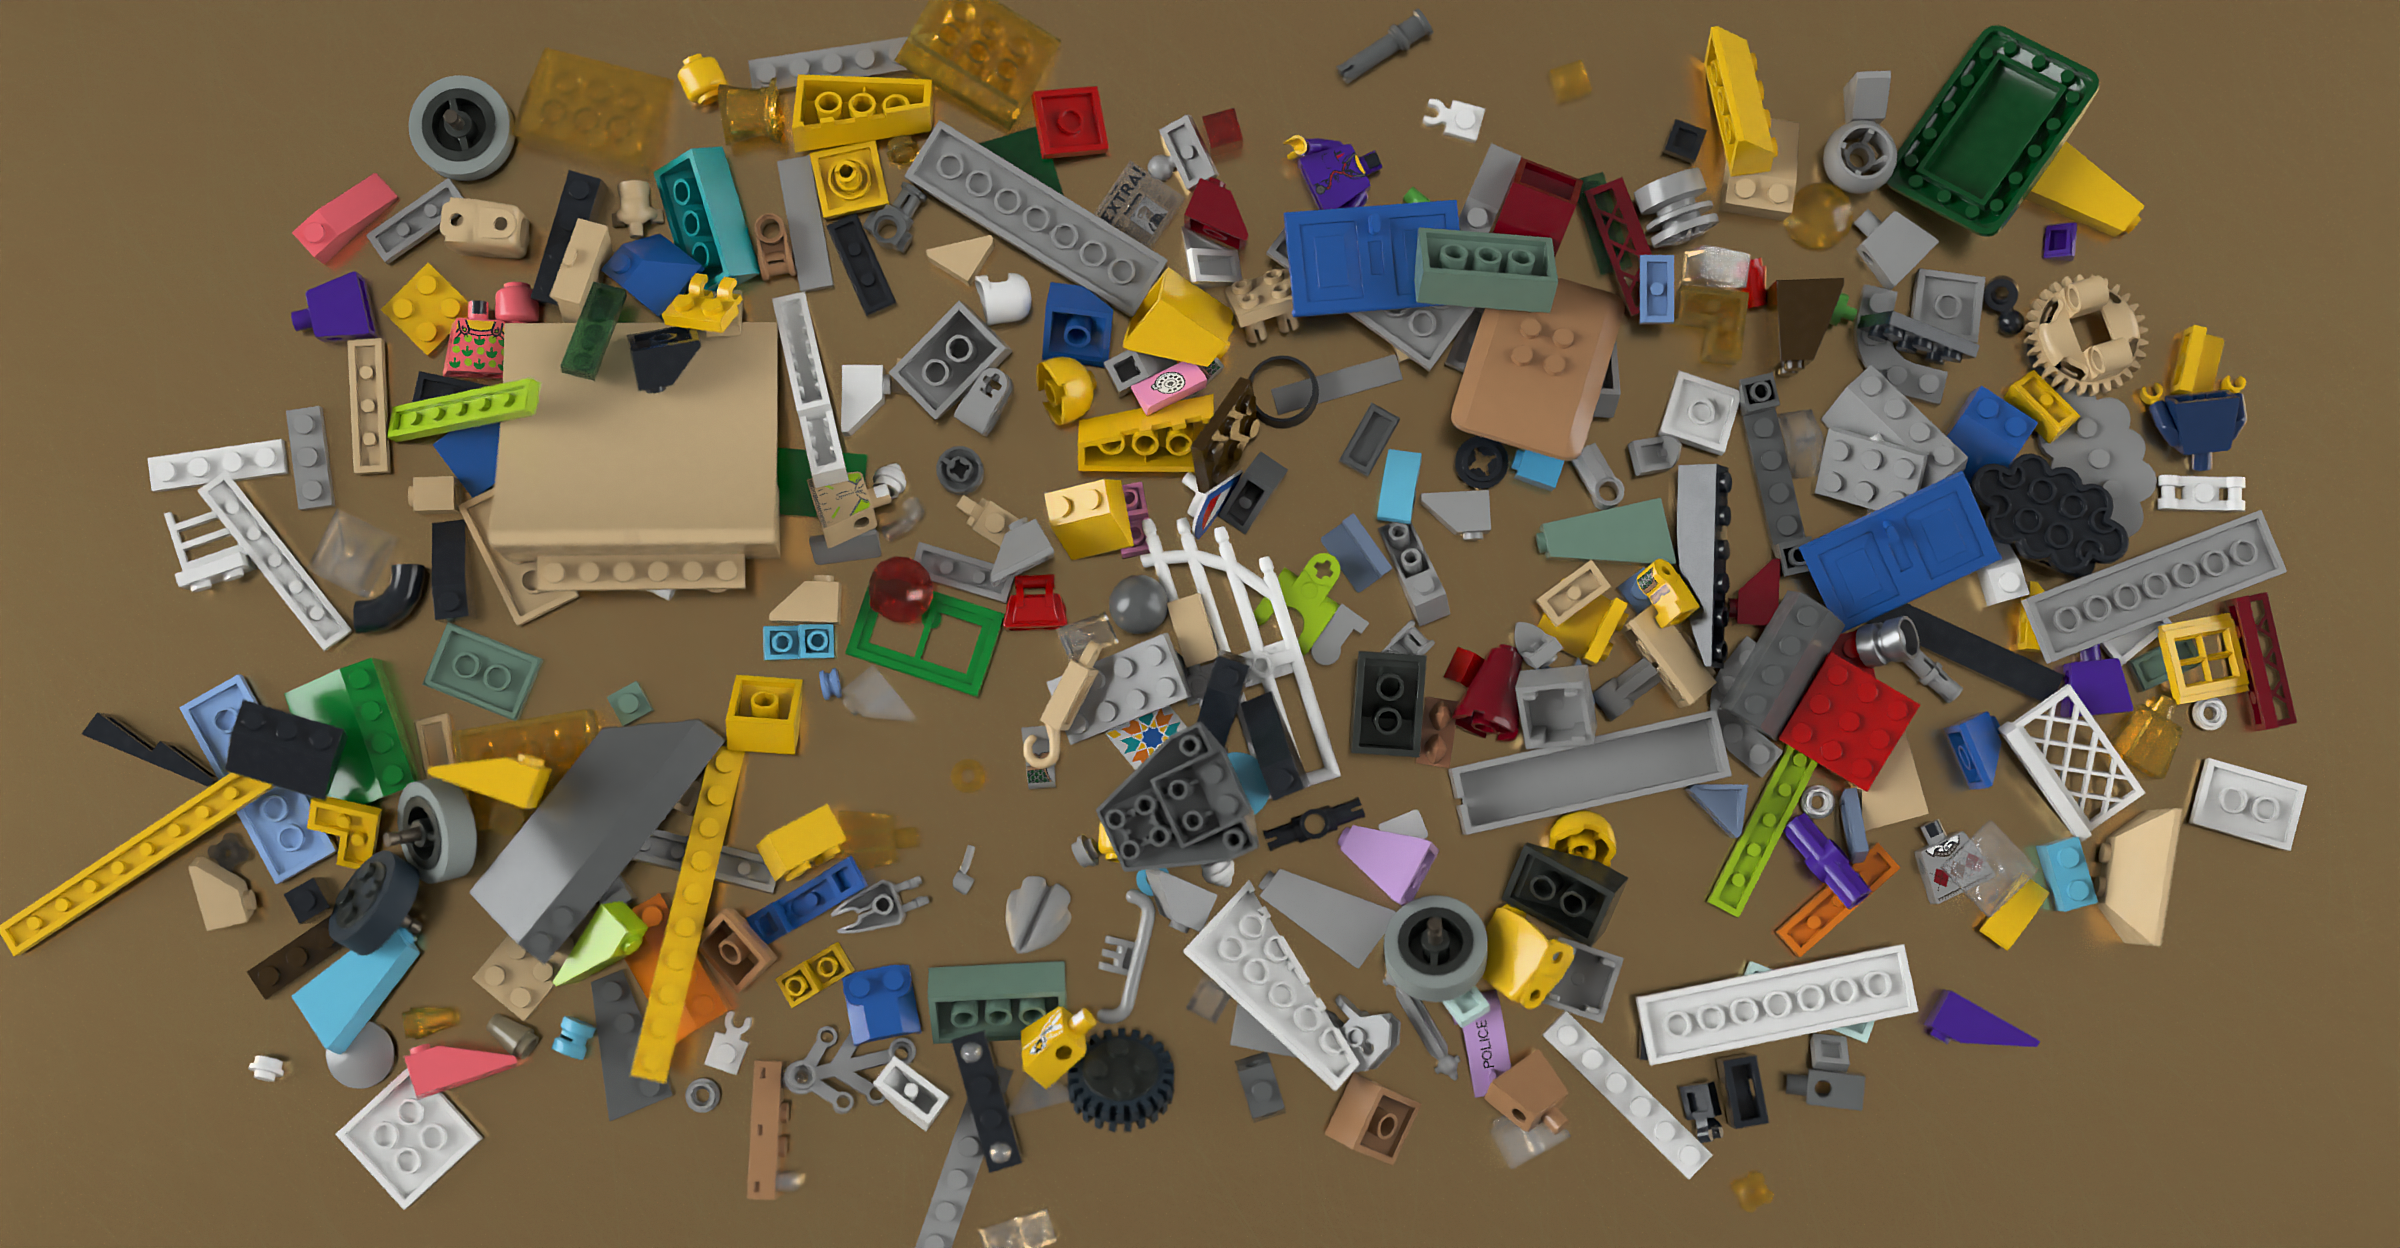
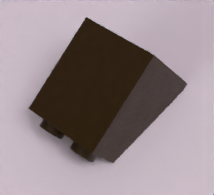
M1844 278L1776 280L1766 290L1767 304L1765 305L1768 371H1778V376L1797 375L1798 370H1804L1805 366L1815 359L1842 293Z

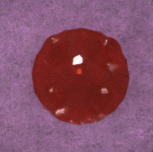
M894 556L881 561L874 569L869 580L870 606L875 612L894 622H910L920 618L928 610L933 599V583L928 571L919 562L909 557Z

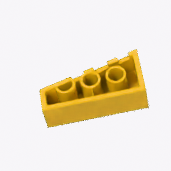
M798 74L792 122L795 153L931 131L934 106L932 80Z
M1214 394L1179 400L1146 416L1142 408L1079 420L1078 471L1195 472L1191 445L1214 414Z

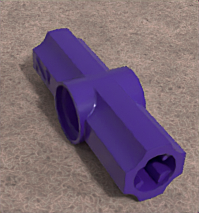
M1804 812L1787 824L1783 832L1795 845L1796 849L1806 858L1804 860L1806 865L1821 882L1827 883L1848 909L1859 905L1872 892L1869 885L1865 883L1863 878L1849 864L1850 859L1831 838L1828 839L1807 813Z

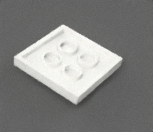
M407 1068L335 1134L404 1210L413 1204L483 1139L442 1092L417 1100Z

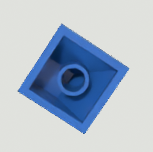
M659 233L622 244L601 270L623 290L660 319H663L662 313L678 294L683 295L686 292L694 274H701L705 268Z
M1051 282L1045 310L1042 360L1063 356L1076 359L1082 365L1104 367V362L1109 360L1114 309L1083 286Z
M1988 711L1977 713L1943 728L1970 790L1988 788L1993 786L2002 742L1999 737L2001 733L1998 730L2000 724L1994 715L1990 716Z

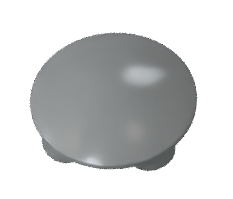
M368 1021L341 1055L326 1050L328 1068L336 1080L345 1086L357 1089L374 1086L381 1082L394 1067L393 1042L389 1034L379 1023Z

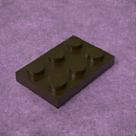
M1242 377L1237 380L1191 445L1198 492L1205 494L1225 480L1227 471L1233 462L1240 459L1245 445L1250 438L1256 436L1259 430L1260 420L1257 417L1256 397L1254 396L1251 380Z

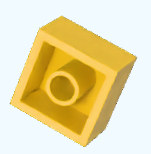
M826 804L768 834L756 847L774 881L776 882L784 877L789 882L810 869V863L814 862L816 867L833 859L835 855L841 852L839 846L847 839L829 805Z

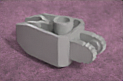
M920 876L896 885L894 882L883 879L843 902L831 913L832 917L851 910L856 911L857 914H863L858 915V920L855 923L838 929V933H859L902 924L907 915L906 912L930 903L927 896H920L903 905L898 893L906 889L910 890L918 887L922 883Z

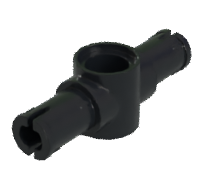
M1359 797L1333 807L1326 805L1318 809H1310L1301 815L1291 818L1289 823L1267 831L1264 830L1263 834L1266 840L1277 837L1276 840L1267 843L1270 852L1296 841H1299L1301 844L1312 839H1319L1328 833L1338 830L1337 826L1359 818H1365L1363 808L1354 812L1351 811L1352 808L1362 805ZM1309 815H1318L1323 820V829L1318 834H1312L1305 828V820Z

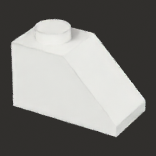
M842 365L841 432L844 436H852L885 404V394H891V374H886L883 365Z
M1994 539V544L1997 551L2002 555V559L1977 570L1987 606L2029 595L2019 559L2009 544L1998 543Z
M895 1056L873 1083L900 1113L924 1131L929 1129L945 1108L949 1096Z

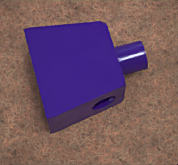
M356 271L306 291L308 308L291 312L292 323L296 331L313 328L315 337L322 342L377 338L365 280Z
M2100 644L2079 651L2080 662L2064 664L2062 687L2067 684L2071 685L2092 716L2134 711L2120 660L2118 658L2101 660ZM2068 696L2061 700L2060 715L2065 718L2072 717L2074 707L2073 702Z

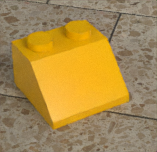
M1102 479L1044 494L1050 526L1071 560H1078L1134 546L1121 480Z
M736 675L726 716L727 750L795 755L800 730L803 679Z

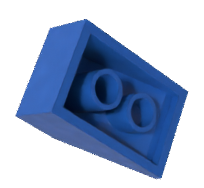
M1980 386L1971 392L1944 434L1968 457L1963 473L1968 484H1970L1973 474L1986 464L1995 463L2008 467L2038 422L1990 390Z

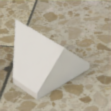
M1182 227L1189 278L1192 285H1196L1200 289L1232 285L1234 282L1242 280L1238 250L1227 249Z

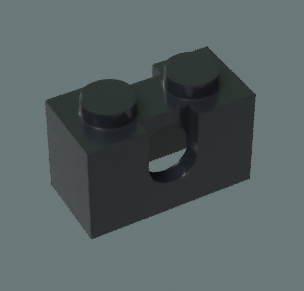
M1746 1053L1716 1059L1720 1082L1724 1083L1728 1102L1724 1103L1729 1126L1734 1129L1768 1124L1769 1118L1757 1055ZM1750 1079L1753 1084L1755 1097H1753L1751 1093L1749 1082Z

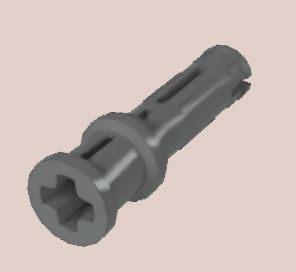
M1417 8L1413 11V16L1399 25H1391L1387 35L1341 65L1336 66L1339 74L1344 76L1343 80L1348 85L1352 80L1396 51H1407L1410 49V44L1422 36L1432 35L1433 29L1421 10Z

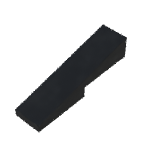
M97 712L81 733L86 737L207 787L219 781L215 774L171 742L159 741L156 747H153L107 713Z

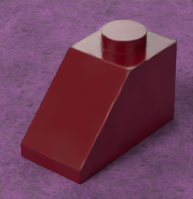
M1779 558L1767 561L1733 592V598H1728L1727 609L1729 618H1732V626L1767 627L1779 606Z

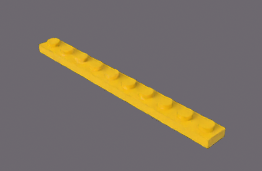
M721 746L705 766L631 1069V1077L662 1084L666 1083L745 751L727 750V747Z
M233 773L226 775L0 925V935L13 956H20L276 786Z

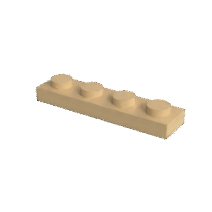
M382 338L348 340L354 474L391 473L389 439L387 438L389 427L384 340Z

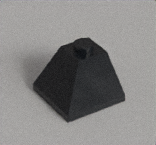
M674 326L627 335L638 390H645L646 393L650 394L659 393L666 390V386H671L676 382L701 347L696 329Z

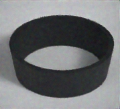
M1279 355L1270 357L1257 365L1248 380H1251L1253 383L1257 371L1264 364L1277 359L1292 360L1305 368L1312 381V395L1306 408L1299 414L1290 418H1274L1265 414L1256 404L1257 417L1262 423L1275 428H1290L1301 424L1313 413L1319 398V386L1313 371L1304 362L1291 356Z

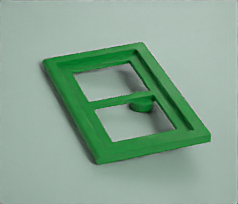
M873 571L845 654L978 697L1005 614ZM885 595L927 608L921 617L924 629L914 657L869 643ZM941 613L982 626L966 674L921 659L931 629L938 628L942 623Z

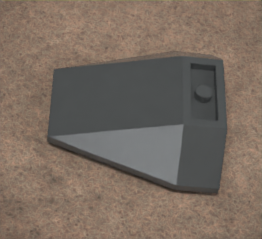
M1198 722L1169 736L1096 809L1124 872L1228 862L1259 847L1255 816L1251 804L1225 749L1202 722Z

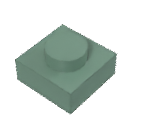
M638 681L607 697L623 727L654 711Z

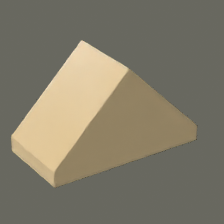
M992 235L927 249L926 252L930 263L970 287L995 246Z

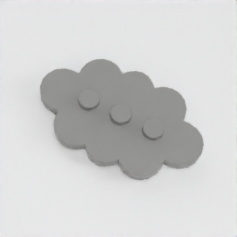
M2063 383L2055 391L2081 417L2050 444L2038 434V447L2045 456L2051 459L2049 463L2051 469L2057 467L2071 468L2078 473L2083 485L2093 483L2105 488L2111 495L2114 505L2110 519L2122 525L2128 533V537H2131L2139 531L2143 524L2144 515L2140 502L2152 495L2157 482L2152 467L2142 461L2146 450L2145 441L2140 434L2129 429L2131 421L2130 412L2120 400L2110 397L2097 400L2095 396H2089L2087 388L2085 393L2077 396L2074 386L2070 391L2064 393Z

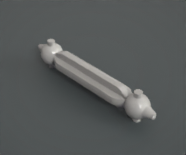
M1387 970L1386 979L1383 980L1385 986L1390 984L1396 988L1398 1001L1429 1054L1438 1060V1067L1434 1068L1435 1072L1448 1075L1454 1081L1457 1080L1458 1063L1461 1062L1458 1055L1455 1057L1448 1055V1045L1422 1000L1412 997L1401 990L1392 980Z

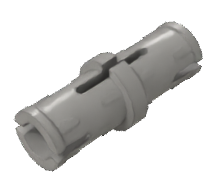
M1920 649L1915 659L1902 661L1920 677L1919 681L1923 685L1928 684L1948 704L1954 701L1963 690L1962 686L1942 670L1943 666L1938 661L1933 662Z

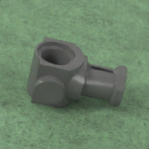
M903 181L900 185L902 190L893 204H886L883 210L878 212L872 211L863 225V228L875 237L881 247L895 249L898 252L899 250L904 252L910 245L913 235L909 233V229L914 223L911 217L920 203L926 202L928 199L920 190ZM887 224H892L897 227L896 234L889 239L882 238L880 236L881 228Z

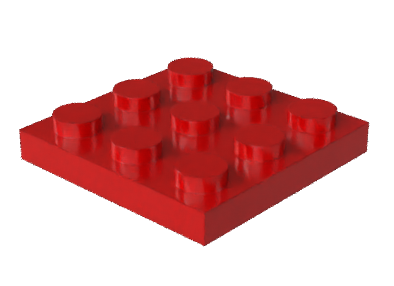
M1831 652L1778 740L1868 792L1921 704Z

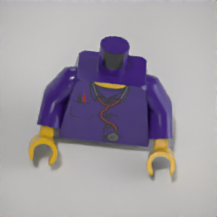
M1294 135L1283 142L1284 145L1290 144L1294 148V151L1287 155L1289 160H1293L1300 155L1303 156L1299 158L1298 167L1319 210L1364 207L1368 201L1367 193L1371 187L1367 175L1382 169L1381 161L1375 150L1358 158L1351 144L1344 145L1337 140L1321 138L1304 139L1300 135Z

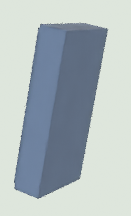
M1847 788L1841 795L1839 806L1849 859L1852 864L1864 863L1869 849L1857 788Z

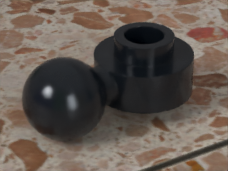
M2001 275L1992 278L1988 282L1984 291V299L1990 308L2001 312L1997 321L1999 330L2004 335L2015 336L2023 330L2025 325L2023 315L2013 308L2019 297V286L2011 277ZM2005 287L2008 290V295L2000 296L1997 294L1996 289Z

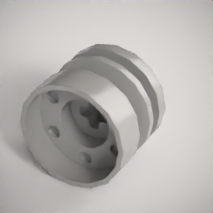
M1700 168L1687 169L1668 175L1634 192L1633 195L1640 214L1651 215L1657 213L1658 218L1646 225L1647 232L1663 230L1651 237L1650 240L1653 248L1685 243L1701 236L1705 231L1719 223L1717 213L1701 216V214L1713 208L1712 201H1695V198L1707 190Z

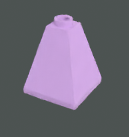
M1354 825L1352 828L1346 827L1338 840V845L1341 846L1340 850L1402 907L1414 900L1440 851L1433 843L1426 839Z

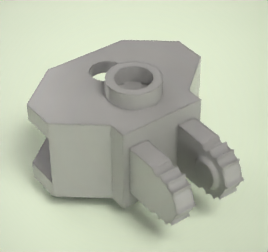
M1340 994L1335 1003L1350 1019L1344 1024L1333 1012L1328 1010L1325 1012L1334 1027L1339 1028L1360 1063L1353 1072L1377 1069L1399 1045L1401 1022L1392 1013L1370 1015L1367 1011H1360L1348 998Z

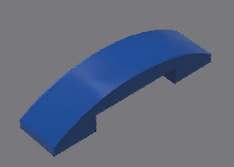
M849 856L779 900L750 915L746 920L755 933L769 945L868 886L853 857Z

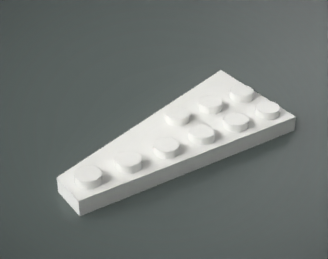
M1249 880L1191 941L1183 952L1336 1091L1360 1063L1339 1028H1335L1325 1012L1326 1006L1321 998L1317 999L1308 984L1310 982L1309 978L1285 938L1278 934L1270 920V913L1265 906L1262 907L1254 894L1255 888Z

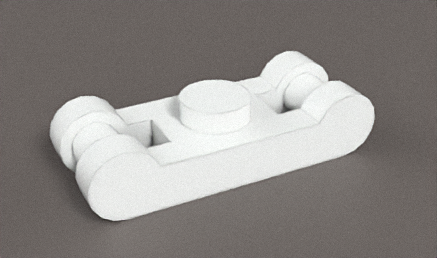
M2158 476V486L2161 487V499H2158V510L2245 511V501L2242 500L2245 477ZM2175 487L2182 488V499L2175 498ZM2219 489H2228V500H2219Z

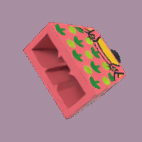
M469 301L468 318H456L453 322L443 377L503 380L505 322L502 320H489L488 302Z

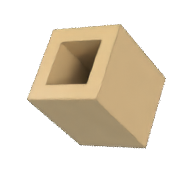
M454 476L413 477V486L408 488L409 505L413 506V511L419 514L461 513L458 505L461 504V482Z

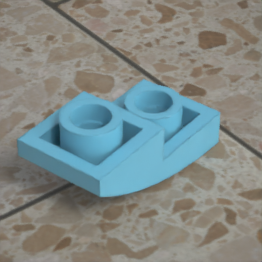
M1388 449L1377 520L1411 524L1422 453Z
M833 624L764 626V661L834 658Z

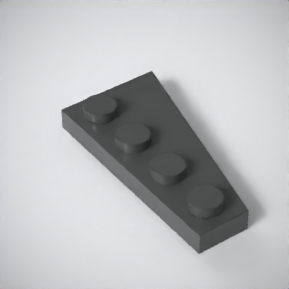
M625 969L592 981V995L610 1122L675 1094L668 1076L664 1084L630 1076L644 1016Z

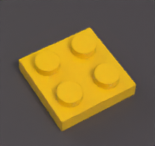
M427 263L380 310L431 358L449 340L451 327L455 319L468 318L469 301L430 263Z

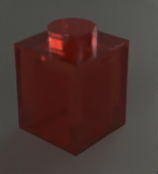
M1235 108L1202 116V128L1211 157L1243 148L1244 139Z

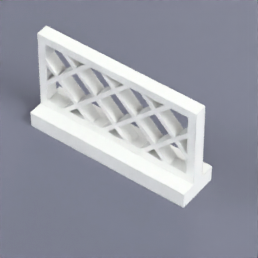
M2069 684L2062 687L2014 722L2007 721L1998 728L2074 837H2079L2080 842L2092 836L2090 831L2145 794L2143 788ZM2068 696L2074 704L2072 717L2054 716L2056 704ZM2049 709L2048 715L2042 714ZM2079 712L2085 720H2078ZM2035 718L2047 720L2043 738L2030 736L2024 726ZM2053 721L2070 723L2067 741L2050 739ZM2077 725L2089 726L2092 729L2090 745L2073 743ZM2098 739L2103 747L2097 746ZM2035 742L2042 743L2041 750L2037 747ZM2048 744L2065 747L2062 765L2047 761ZM2072 748L2089 750L2085 768L2068 766ZM2096 751L2110 755L2109 772L2092 769ZM2117 767L2120 769L2122 774L2115 773ZM2054 769L2061 770L2060 776L2056 774ZM2067 771L2084 773L2081 791L2068 790L2066 788ZM2091 775L2108 777L2104 795L2087 793ZM2114 778L2127 780L2133 788L2132 791L2122 798L2111 796ZM2073 796L2079 797L2078 803L2075 801ZM2086 798L2103 800L2101 812L2089 820L2083 812Z

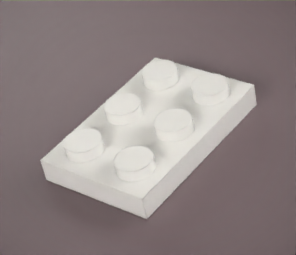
M2206 758L2189 824L2284 851H2291L2307 786Z

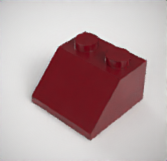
M1209 177L1208 180L1200 178L1184 213V228L1245 253L1248 248L1249 234L1232 192L1226 189L1227 184L1218 179Z

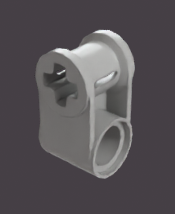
M1412 619L1391 639V642L1381 652L1424 655L1435 642L1428 640L1415 627L1416 622Z

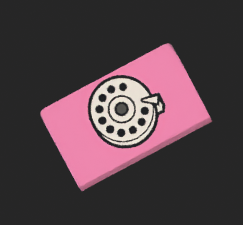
M1180 362L1132 385L1131 389L1146 416L1206 388L1207 378L1196 364Z

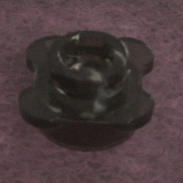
M226 833L222 841L208 848V856L214 858L221 867L233 872L234 866L248 859L249 850L244 848L241 842L237 841L236 834ZM227 850L231 851L230 856L226 855Z

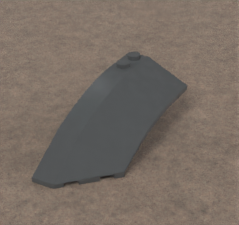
M699 718L687 719L681 722H655L627 727H603L469 893L519 946L545 965L632 860L726 739Z

